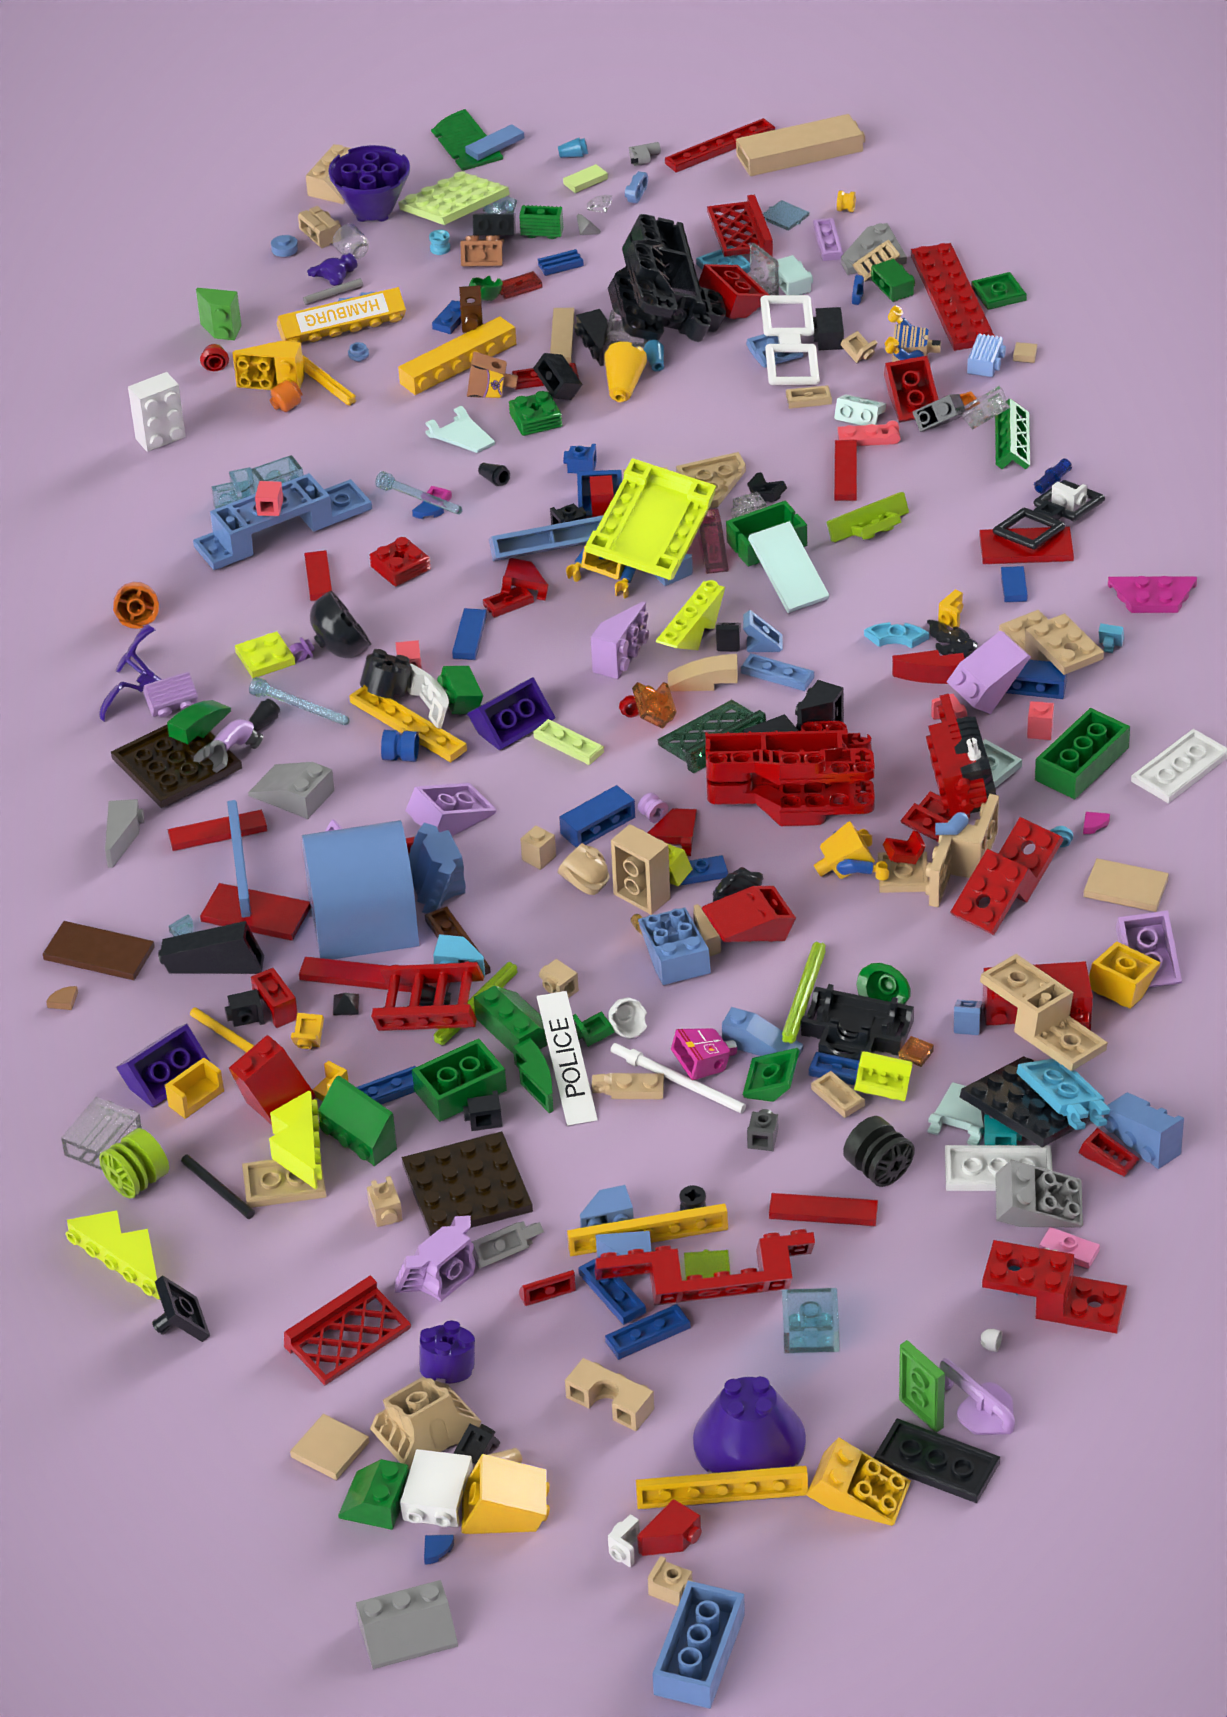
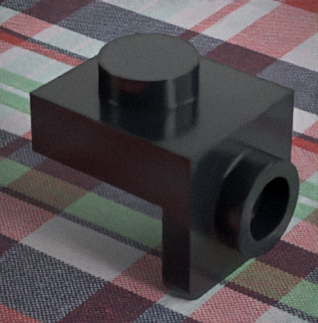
M762 472L756 473L747 483L755 502H775L781 498V494L787 489L784 481L766 482Z

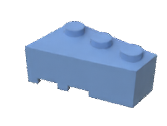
M1128 1092L1107 1105L1110 1113L1104 1115V1118L1107 1120V1125H1104L1105 1128L1120 1138L1127 1147L1140 1154L1146 1162H1150L1157 1169H1160L1181 1155L1184 1117L1178 1115L1174 1118L1167 1115L1166 1109L1160 1108L1156 1110L1150 1107V1102Z

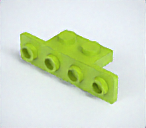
M898 492L828 520L827 527L831 541L837 542L852 535L862 537V539H870L879 531L886 532L894 529V525L902 523L900 516L909 513L905 493Z

